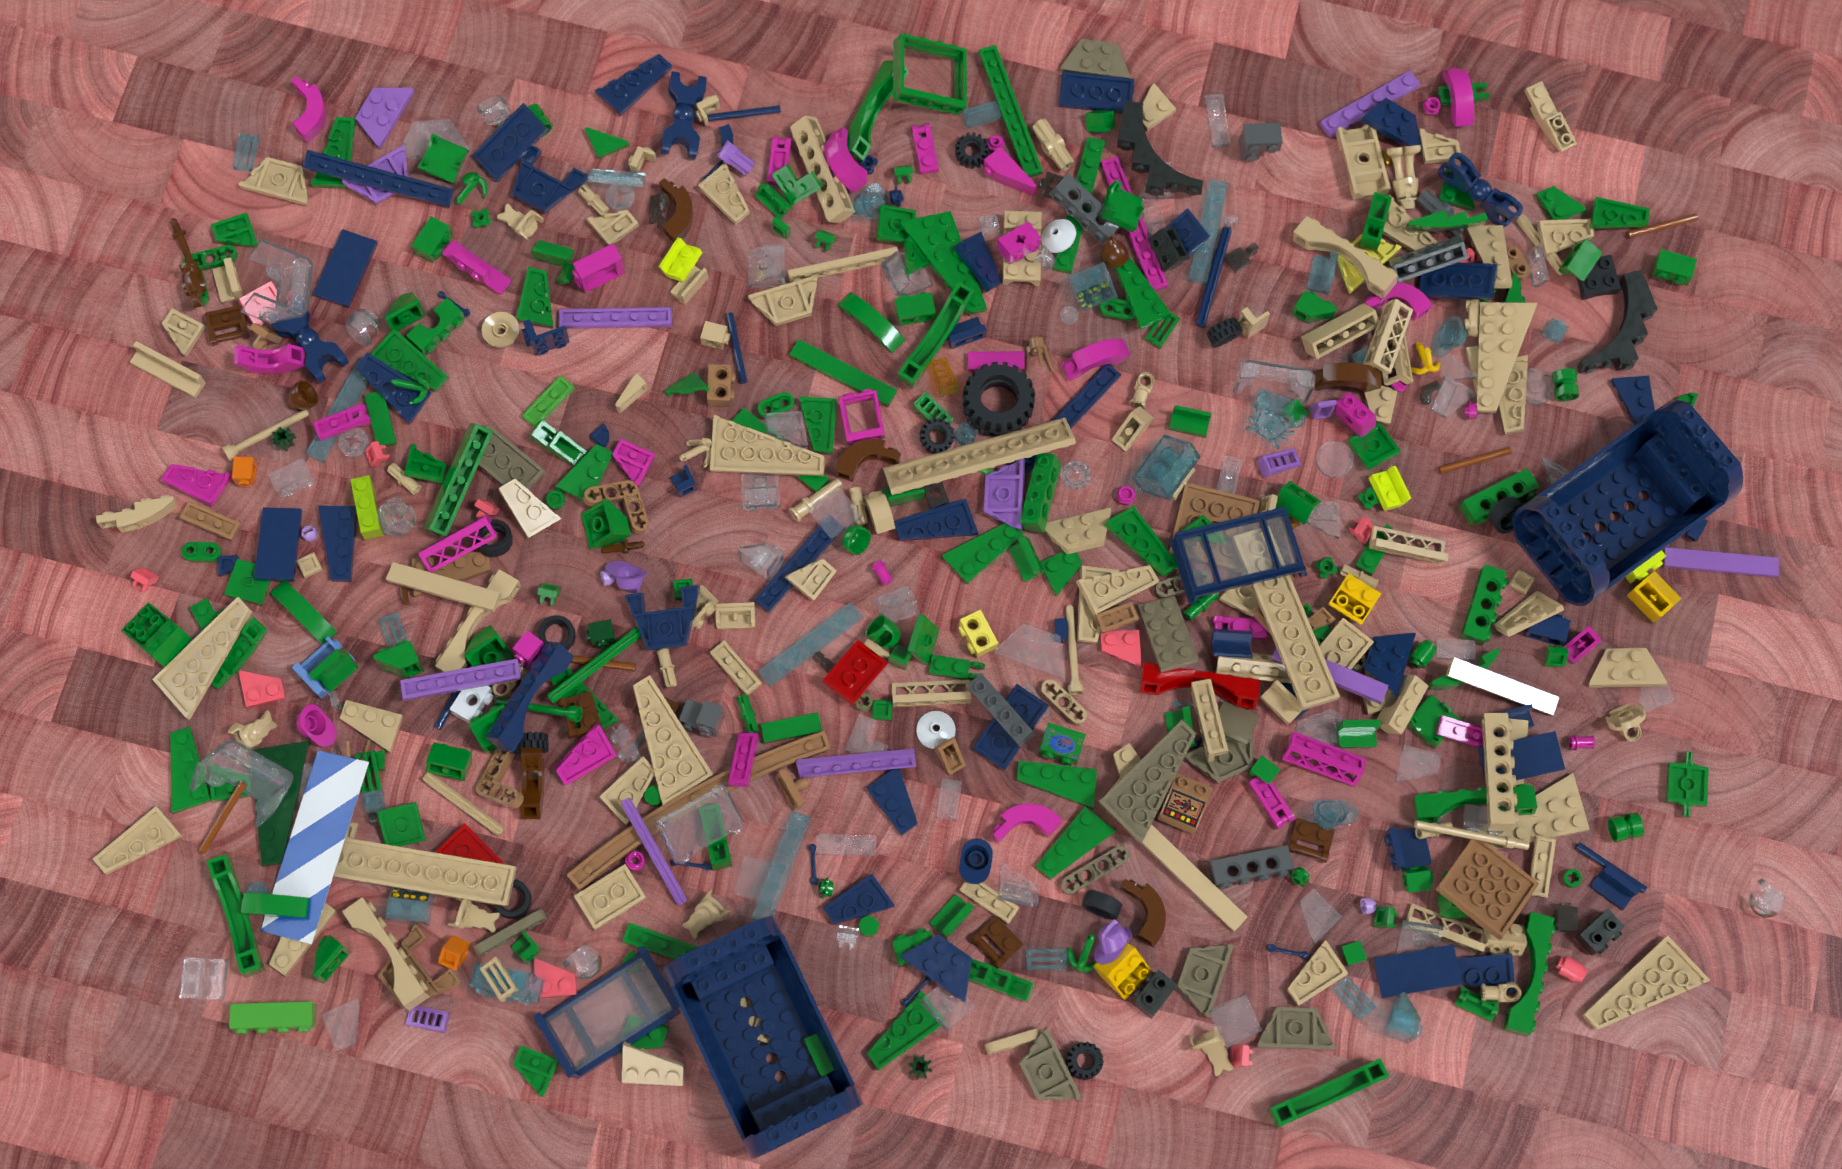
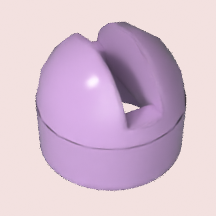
M308 525L302 529L301 535L305 541L312 542L318 537V532L315 527Z
M606 570L600 571L604 586L614 583L616 578L613 575L609 574Z
M1363 898L1360 900V908L1363 914H1371L1376 910L1374 899Z

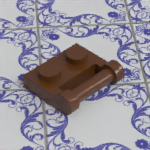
M241 305L205 313L212 346L218 345L219 342L241 337L244 339L250 338L245 312ZM241 326V330L220 335H216L215 332Z
M591 691L557 701L558 706L561 708H568L574 704L575 706L582 707L583 710L580 720L581 728L579 729L575 728L573 721L564 716L568 729V739L585 735L597 722L602 728Z
M1296 818L1289 843V851L1291 853L1297 852L1311 856L1326 863L1335 829ZM1297 840L1323 847V851L1298 845Z
M997 916L970 939L973 944H977L995 963L994 966L997 969L1024 946ZM987 935L1004 953L1001 958L982 939L983 936Z

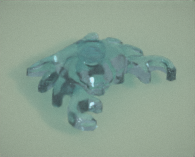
M1263 391L1257 397L1260 413L1257 407L1254 406L1253 414L1256 419L1253 416L1248 417L1255 426H1247L1246 430L1259 434L1270 441L1276 449H1279L1280 446L1276 440L1288 442V439L1283 436L1294 435L1295 431H1287V429L1302 427L1305 423V417L1301 415V421L1297 423L1294 421V415H1291L1287 423L1284 422L1283 416H1277L1273 410L1267 411V407L1272 402L1262 401V397L1267 395V392Z

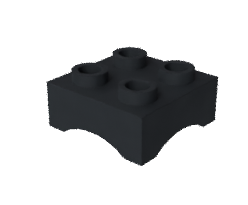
M1612 255L1600 256L1584 281L1577 279L1581 300L1601 295H1614L1621 289Z

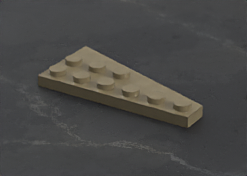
M1183 720L1098 802L1140 845L1196 735Z

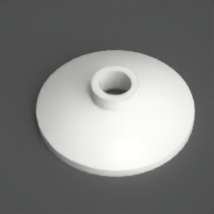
M1058 219L1049 223L1041 235L1043 247L1051 253L1065 251L1073 244L1076 238L1075 226L1066 219Z
M931 711L920 718L916 731L920 742L924 746L934 749L936 746L954 737L956 729L949 715L941 711ZM935 725L939 726V727H940V730H939V731H934V730L932 729L933 726H935Z

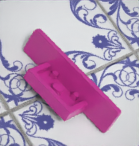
M452 240L442 252L443 256L452 261L460 270L466 271L474 280L482 282L499 295L511 284L510 278L455 240Z

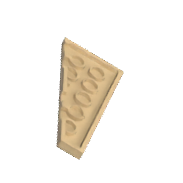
M1480 302L1477 412H1497L1537 303Z
M239 597L224 609L152 679L189 720L253 612Z

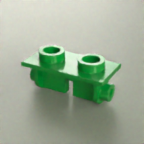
M761 183L758 186L759 191L754 196L779 219L784 217L793 208L768 183Z
M1461 987L1455 1005L1492 1022L1494 1016L1499 1011V1003L1493 1000L1483 1002L1481 1001L1480 994Z

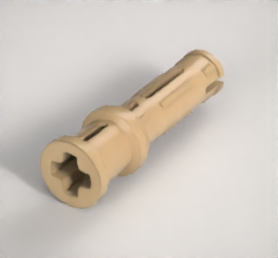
M835 478L809 498H803L802 502L794 508L790 507L789 512L797 522H800L801 518L809 512L813 513L815 507L843 488L841 482Z

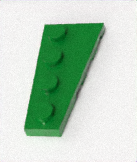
M1131 258L1124 265L1114 267L1120 285L1126 292L1127 302H1130L1132 307V314L1137 319L1139 330L1170 317L1171 312Z
M395 329L371 353L372 356L411 378L412 374H417L427 380L430 384V389L436 392L449 379L443 371Z
M1134 506L1106 521L1104 524L1106 528L1163 577L1178 569L1175 558L1169 553L1168 549Z
M1004 523L943 554L942 558L968 585L1013 546L1019 538L1023 537L1024 533Z
M567 667L564 673L558 674L550 678L554 687H556L574 673ZM581 682L561 697V699L570 698L591 690ZM592 692L602 730L619 722V719ZM580 721L575 722L577 728H581Z
M186 727L171 732L172 813L175 814L211 802V795L192 729Z
M1019 761L1017 782L1039 790L1042 789L1055 796L1069 799V801L1083 804L1088 808H1094L1097 769Z
M1084 807L1035 868L1052 880L1116 831L1087 807Z
M922 990L867 1053L878 1071L945 1025V1022Z

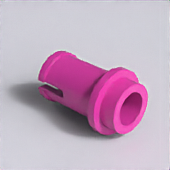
M880 560L872 565V571L876 572L882 585L885 586L894 579L885 567L886 563Z
M1573 735L1568 740L1569 748L1575 751L1578 748L1595 747L1592 744L1595 743L1594 736L1577 737V735Z

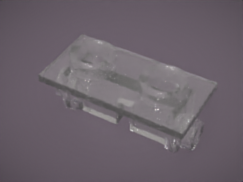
M620 724L617 726V730H615L614 726H612L611 733L609 734L613 745H617L619 749L617 751L618 757L621 762H625L627 767L629 760H632V762L638 761L640 754L634 742L628 745L626 743L632 740L628 727Z

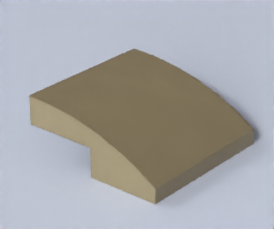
M1223 701L1219 714L1224 735L1248 744L1260 714Z

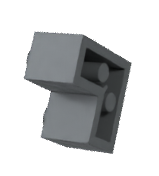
M1281 123L1243 125L1239 138L1241 160L1253 162L1259 160L1261 152L1275 153L1280 151L1282 146Z
M687 699L679 721L687 731H699L702 736L707 738L717 737L725 717L723 706L705 700L701 704Z

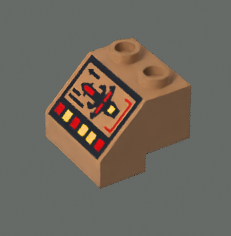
M1176 773L1158 820L1195 834L1213 788Z

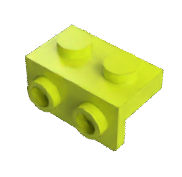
M1661 550L1625 578L1630 584L1637 579L1639 581L1643 580L1649 575L1647 573L1649 570L1653 569L1655 571L1663 565L1662 560L1666 555Z

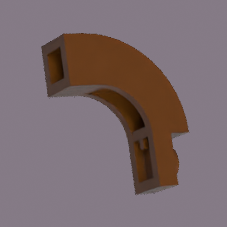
M663 178L659 182L660 190L675 204L676 211L673 217L662 225L663 233L674 243L678 237L683 240L692 227V201L683 185L678 189L672 181L669 182Z
M1341 362L1325 364L1323 369L1313 371L1312 389L1319 391L1335 386L1355 387L1364 392L1381 389L1382 371L1359 363Z
M861 440L843 452L836 465L835 476L853 482L858 468L868 460H881L896 465L901 461V453L895 448H885V440Z
M522 748L521 794L524 796V801L520 806L521 819H541L544 799V758H542V748Z
M1125 879L1120 890L1138 900L1146 913L1145 924L1137 937L1150 946L1155 947L1164 931L1166 923L1163 901L1149 884L1146 883L1144 888L1141 889L1139 888L1140 885L1134 880L1130 879L1128 881Z

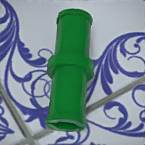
M1214 593L1202 596L1201 598L1198 597L1197 603H1194L1183 612L1184 616L1189 621H1192L1202 611L1205 612L1208 606L1220 597L1219 594Z
M743 694V698L738 696L736 699L741 710L740 717L744 720L747 733H754L753 731L758 733L760 730L755 719L756 713L752 709L748 694Z

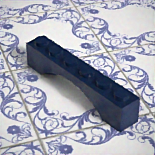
M547 641L536 660L533 661L527 674L522 678L517 690L512 694L510 701L501 711V715L495 724L492 725L486 737L501 751L512 753L515 751L523 738L525 715L533 696L547 680L564 673L574 656L561 643Z

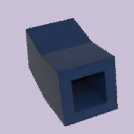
M730 124L719 127L722 147L727 140L734 145Z
M1704 519L1687 531L1685 537L1695 542L1698 541L1708 520Z
M1054 619L1055 634L1053 641L1065 644L1068 632L1067 619Z

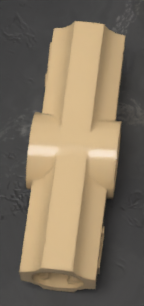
M1046 119L1037 121L1032 126V129L1041 141L1043 151L1048 157L1051 156L1061 172L1069 170L1074 165V160L1066 150L1062 137L1054 132Z

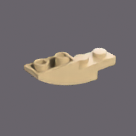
M1541 81L1526 88L1524 92L1532 105L1529 109L1550 142L1560 152L1577 145L1562 113L1557 112L1543 82Z
M163 495L158 499L144 498L139 502H134L135 510L128 508L116 513L104 512L102 515L96 516V521L102 529L117 527L122 533L134 531L162 519L178 506V502L170 495Z

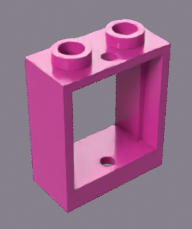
M614 244L573 263L575 269L572 271L575 277L574 280L578 288H583L585 293L625 274L622 258Z
M866 389L861 391L860 394L855 395L854 393L843 394V397L839 398L848 445H853L865 439L886 438L876 390ZM873 400L879 428L851 433L846 405Z

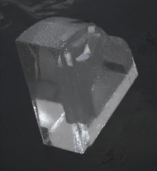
M337 690L330 692V702L334 710L343 709Z

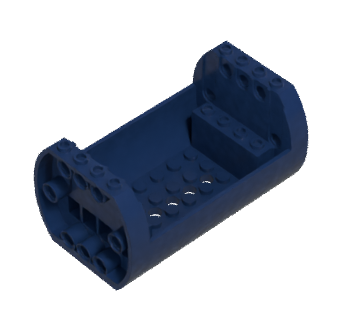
M1671 400L1518 508L1512 519L1516 542L1564 601L1576 606H1585L1736 497L1743 487L1742 466L1690 403ZM1640 492L1647 495L1648 499L1646 501L1639 498L1638 494ZM1624 503H1630L1633 506V510H1626ZM1610 514H1617L1619 521H1612ZM1595 524L1603 525L1604 531H1597ZM1582 534L1588 535L1590 538V542H1588V538H1584Z
M774 915L755 920L680 956L664 967V974L751 1160L771 1152L864 1104ZM745 997L752 1000V1006L748 1009H744L740 1005L741 1000ZM752 1016H758L761 1019L758 1027L750 1026L749 1019ZM762 1034H766L770 1039L766 1046H761L758 1043V1037ZM814 1034H817L834 1071L821 1077L804 1039ZM769 1053L777 1054V1063L769 1064L766 1060ZM783 1071L786 1073L787 1079L784 1083H778L775 1080L777 1072Z

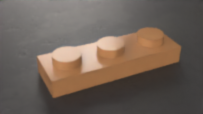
M191 501L187 502L180 515L181 520L232 542L242 526L240 522Z

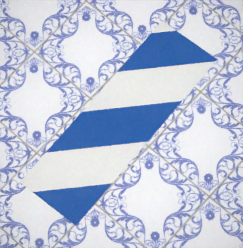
M317 751L272 893L309 898L307 918L265 916L260 931L312 944L369 762Z

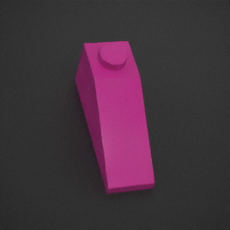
M1002 147L984 159L983 170L986 175L991 176L995 181L1030 195L1036 194L1037 185Z

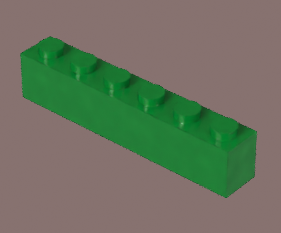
M476 423L469 424L425 522L424 529L439 536L447 537L493 431Z

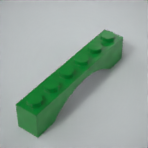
M893 60L883 61L848 130L847 147L855 161H864L871 147V132L874 122L884 104L893 95ZM905 66L904 81L909 73V70Z
M960 281L957 283L932 327L898 372L899 380L913 389L916 387L975 298V290Z
M1518 784L1516 787H1513V793L1517 794V805H1514V811L1518 812V816L1535 814L1537 801L1534 785ZM1486 787L1471 791L1468 789H1460L1457 792L1439 791L1437 794L1422 792L1415 795L1413 800L1415 819L1428 823H1436L1447 813L1463 806L1487 805ZM1497 788L1501 793L1506 792L1504 788ZM1504 806L1498 807L1500 809L1507 811V808Z
M227 854L207 860L212 881L228 921L235 957L241 975L249 977L266 971L249 915L241 913L243 895L232 859Z
M1530 912L1526 915L1524 928L1531 958L1530 978L1521 998L1506 1011L1503 1031L1525 1037L1535 1031L1536 1021H1534V1017L1540 1008L1538 997L1544 988L1542 977L1547 972L1548 963L1546 958L1552 949L1550 938L1554 935L1556 924H1553V917L1535 912Z
M1381 1058L1330 1082L1268 1109V1113L1277 1129L1390 1076Z

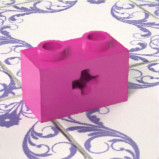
M1027 221L998 238L997 249L1006 261L1012 264L1015 261L1022 260L1028 253L1037 251L1040 247L1041 236Z
M1348 392L1337 401L1335 415L1361 438L1376 427V415L1352 393Z
M528 630L513 647L514 657L519 660L521 666L531 668L533 661L536 660L544 646L543 641Z

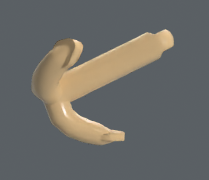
M711 439L688 440L686 445L697 447L679 456L680 461L684 462L706 451V458L703 464L705 468L710 464Z

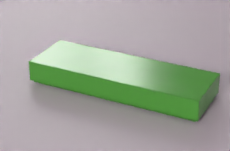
M560 375L522 414V418L533 427H535L538 421H545L573 392L574 386Z

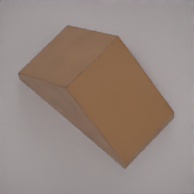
M954 737L934 748L949 775L966 766Z

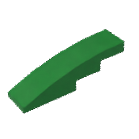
M1443 210L1409 221L1408 228L1425 231H1448L1485 224L1488 218L1486 213L1467 218L1466 212L1447 217L1446 211Z
M974 959L971 961L970 982L1028 1003L1035 985L1033 982L994 968L992 965Z

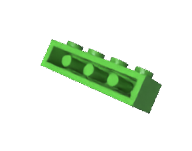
M314 1002L230 1004L229 1029L236 1031L235 1034H248V1031H256L257 1034H267L269 1030H277V1033H289V1029H297V1032L300 1033L310 1032V1029H316L317 1004Z

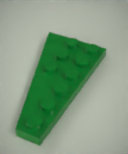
M951 211L900 221L898 226L901 230L904 229L907 235L913 239L929 263V266L937 275L939 274L947 288L953 291L960 281L975 290V298L965 312L968 315L986 312L987 306L975 276L954 249L962 240Z

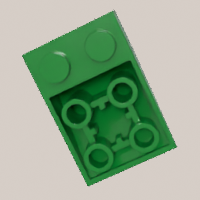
M149 602L121 630L163 667H166L192 640L178 625Z

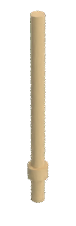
M1418 820L1414 823V828L1499 844L1509 849L1514 847L1525 850L1529 849V842L1515 840L1514 837L1494 836Z

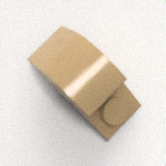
M882 491L863 496L876 533L880 534L895 529L893 516L885 494Z

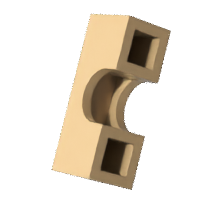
M1403 675L1397 694L1398 699L1392 706L1383 707L1377 718L1380 719V728L1387 734L1402 735L1428 685L1416 675Z

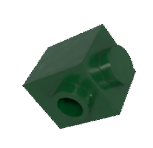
M611 619L588 624L589 630H586V637L593 647L605 648L608 644L616 642Z

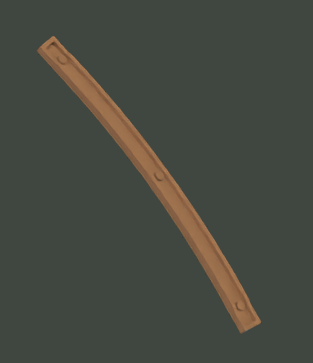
M825 730L756 756L750 782L797 763V759H807L830 751L831 748ZM731 768L686 791L642 818L651 836H655L690 813L739 788L729 786L728 784ZM633 825L610 840L567 874V877L579 891L613 864L643 844Z

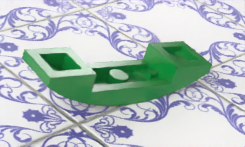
M850 292L838 304L851 318L857 319L879 339V343L892 354L905 342L902 335L888 320L854 293Z
M282 581L270 592L322 645L327 642L325 638L329 637L331 639L338 633L287 581Z
M252 617L240 631L242 635L234 643L211 684L216 689L223 687L245 665L265 637L268 629L255 617Z
M1499 648L1481 656L1477 661L1480 665L1479 667L1487 669L1498 656ZM1445 674L1433 680L1428 685L1429 690H1448L1463 686L1466 683L1456 679L1452 680Z

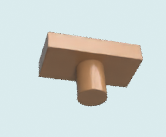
M253 322L250 327L251 330L258 334L252 343V346L258 350H263L268 340L277 344L282 340L281 336L265 326Z
M1132 602L1101 612L1095 616L1102 634L1139 621Z
M785 768L778 772L775 779L793 811L801 809L805 803L799 792L809 788V784L805 777L793 782Z

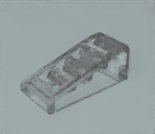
M1154 196L1145 198L1142 202L1143 207L1153 206L1145 208L1141 216L1149 236L1166 227L1167 224Z

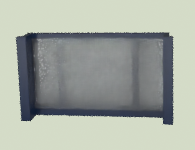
M1286 507L1175 533L1174 539L1170 540L1189 604L1197 603L1198 597L1292 574L1298 573L1299 578L1307 576V569L1304 566Z
M644 945L637 949L639 955L547 1014L544 1015L538 1012L533 1016L568 1078L573 1076L578 1080L623 1051L624 1042L631 1045L681 1013L676 997Z

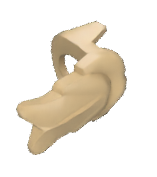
M506 204L505 212L497 216V219L508 223L509 227L526 240H529L528 238L536 232L538 227L536 220L544 221L533 210L523 215L521 212L513 210L509 204Z
M266 710L260 719H256L253 723H248L245 726L235 723L227 732L233 733L242 747L240 755H244L251 748L258 746L262 739L268 735L269 731L277 727V724L272 721L269 710Z
M712 889L696 906L695 912L690 916L689 921L683 923V927L689 929L694 939L698 938L701 930H704L715 921L724 920L731 912L730 910L725 911L722 905L711 896Z
M456 898L461 901L456 921L448 923V925L458 928H486L492 933L496 931L495 921L500 917V913H488L486 910L479 909V907L473 905L468 899Z
M1214 1026V1030L1203 1034L1200 1041L1194 1035L1190 1036L1193 1050L1196 1051L1202 1048L1204 1053L1208 1055L1210 1062L1214 1065L1215 1076H1219L1223 1070H1233V1066L1227 1057L1228 1053L1224 1047L1226 1045L1224 1038L1220 1035L1217 1026Z

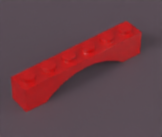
M1144 662L1139 692L1160 695L1166 691L1178 688H1191V683L1195 681L1211 679L1215 694L1227 699L1236 707L1255 710L1259 699L1260 680L1185 668L1161 672L1158 664Z

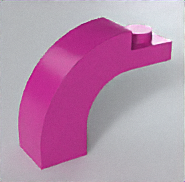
M1450 68L1443 71L1442 78L1448 85L1451 96V121L1455 127L1473 125L1474 99L1467 71L1458 68Z
M296 76L291 81L294 88L307 101V108L292 124L295 131L308 144L320 133L325 124L326 105L315 84L310 87L305 80L301 81Z
M842 126L839 130L832 132L829 137L830 140L824 143V153L835 176L845 187L854 193L867 183V171L849 153L847 147L848 130Z
M1397 283L1384 299L1374 294L1365 300V304L1376 310L1384 306L1385 303L1397 299L1413 309L1411 315L1413 321L1429 313L1433 306L1423 292L1405 283Z
M1109 339L1076 351L1072 354L1073 357L1062 363V367L1068 380L1073 381L1095 367L1105 364L1118 365L1131 357V354L1123 339Z
M287 344L275 350H257L237 345L234 347V365L245 367L246 371L253 373L274 374L290 372L305 366L304 348Z
M1017 805L1001 815L1000 820L1004 824L999 823L993 829L992 839L998 844L1013 828L1022 824L1038 828L1048 838L1062 824L1063 820L1052 810L1041 805Z

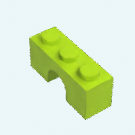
M370 475L350 479L362 536L365 540L384 536L381 518L375 501L377 498L374 483Z

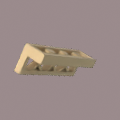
M1397 299L1385 303L1363 364L1376 367L1387 375L1391 373L1413 312L1412 308ZM1399 309L1406 312L1404 319H1400ZM1394 324H1397L1399 328L1398 335H1395L1393 331ZM1388 340H1392L1394 346L1392 351L1388 349ZM1382 356L1387 358V367L1380 363Z
M1397 324L1393 325L1395 335L1399 334ZM1406 335L1403 337L1394 363L1395 366H1393L1396 369L1397 376L1389 379V374L1387 375L1382 372L1386 386L1398 381L1406 385L1413 383ZM1392 340L1387 345L1389 351H1392L1394 348ZM1382 356L1381 364L1387 367L1386 356Z
M137 341L134 343L133 346L137 352L130 361L131 365L189 396L197 398L206 384L200 374Z
M1372 526L1369 549L1437 564L1447 562L1449 556L1448 553H1444L1446 541ZM1377 532H1382L1387 540L1376 538ZM1400 536L1405 544L1394 542L1392 539ZM1413 540H1418L1423 547H1415L1410 543ZM1432 543L1439 545V551L1430 550L1428 546Z
M1252 652V659L1217 656L1216 673L1231 674L1238 677H1250L1265 681L1278 680L1283 683H1291L1283 663L1271 659L1273 655Z
M1211 679L1192 682L1190 692L1207 762H1213L1214 756L1227 754L1228 747Z
M950 680L892 683L893 707L971 704V691L967 687L970 681ZM957 685H966V692H954L953 689ZM938 686H943L948 690L946 693H935L933 691ZM918 687H924L929 691L924 694L914 693ZM896 688H905L909 694L896 695Z
M1413 903L1410 905L1404 927L1449 944H1454L1476 954L1484 952L1486 946L1484 944V930L1455 919L1441 918L1439 913ZM1413 911L1421 912L1425 920L1412 917ZM1438 918L1444 927L1441 928L1433 925L1429 920ZM1457 925L1463 934L1460 935L1452 932L1448 927ZM1475 932L1481 934L1479 941L1469 938L1467 934Z

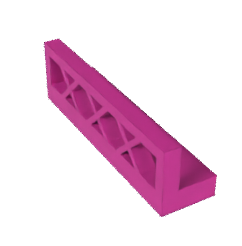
M489 514L421 550L418 554L428 571L432 573L498 537L490 523L492 519ZM484 526L491 533V536L487 538L478 536L479 529ZM465 536L474 538L471 547L461 545L462 539ZM449 545L457 547L456 554L452 557L444 554L446 547ZM432 554L440 556L439 564L434 567L431 566L427 559Z
M1295 731L1290 735L1289 746L1282 756V760L1354 787L1365 770L1366 758ZM1291 751L1299 753L1300 756L1294 757L1291 756L1290 753ZM1315 759L1319 763L1312 764L1308 760ZM1333 766L1336 767L1337 770L1331 771L1328 770L1326 767ZM1352 773L1355 774V777L1352 779L1345 776V774Z

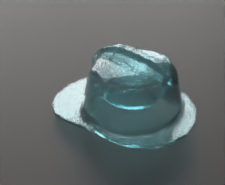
M878 183L869 185L862 193L855 197L854 214H858L861 218L875 219L878 216L880 204L887 205L885 189Z
M1449 317L1434 336L1430 345L1431 353L1434 356H1444L1453 348H1458L1464 344L1467 338V329L1464 327L1460 317Z
M1320 799L1312 805V811L1315 815L1314 823L1327 830H1333L1339 825L1352 824L1359 818L1358 808L1348 801Z

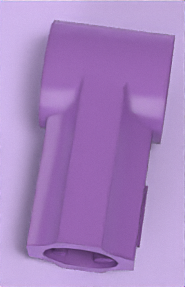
M727 140L717 153V156L746 176L755 163Z

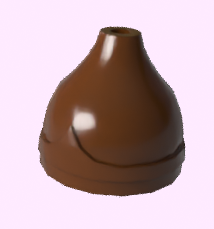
M1109 236L1101 250L1102 264L1110 268L1124 265L1129 259V252L1126 246L1116 240L1114 236Z
M301 380L290 389L287 402L288 408L307 410L318 403L317 392L310 383Z

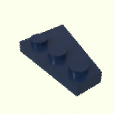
M982 232L954 247L957 254L986 292L993 290L1002 283Z
M900 768L892 769L867 787V791L901 836L918 825Z

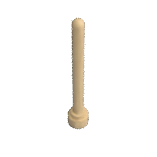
M302 410L235 446L234 444H228L222 448L229 461H231L239 454L238 452L273 435L272 432L279 430L280 426L284 429L306 418L309 415V411Z
M1069 604L1066 606L1071 671L1068 694L1081 695L1084 693V687L1081 681H1079L1074 608Z

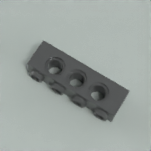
M1069 173L1049 193L1052 199L1066 210L1067 214L1073 216L1081 227L1087 229L1093 235V238L1102 244L1120 227L1101 217L1103 205Z
M1459 235L1389 259L1388 261L1390 267L1398 274L1397 283L1469 258L1464 241Z
M982 673L967 685L969 690L1020 747L1035 735L1031 728Z
M1288 845L1212 860L1208 864L1212 882L1216 887H1220V889L1232 887L1231 884L1238 882L1239 885H1246L1251 883L1250 880L1258 879V881L1269 880L1270 876L1277 875L1278 878L1285 877L1294 869ZM1267 860H1272L1275 863L1274 869L1267 867ZM1247 864H1253L1256 867V872H1249ZM1234 868L1237 876H1230L1227 869Z

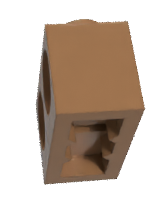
M709 364L708 407H731V401L735 400V389H732V383H735L736 374L732 372L731 365ZM721 374L727 376L725 379L722 380L717 378ZM719 392L726 393L724 397L717 396Z

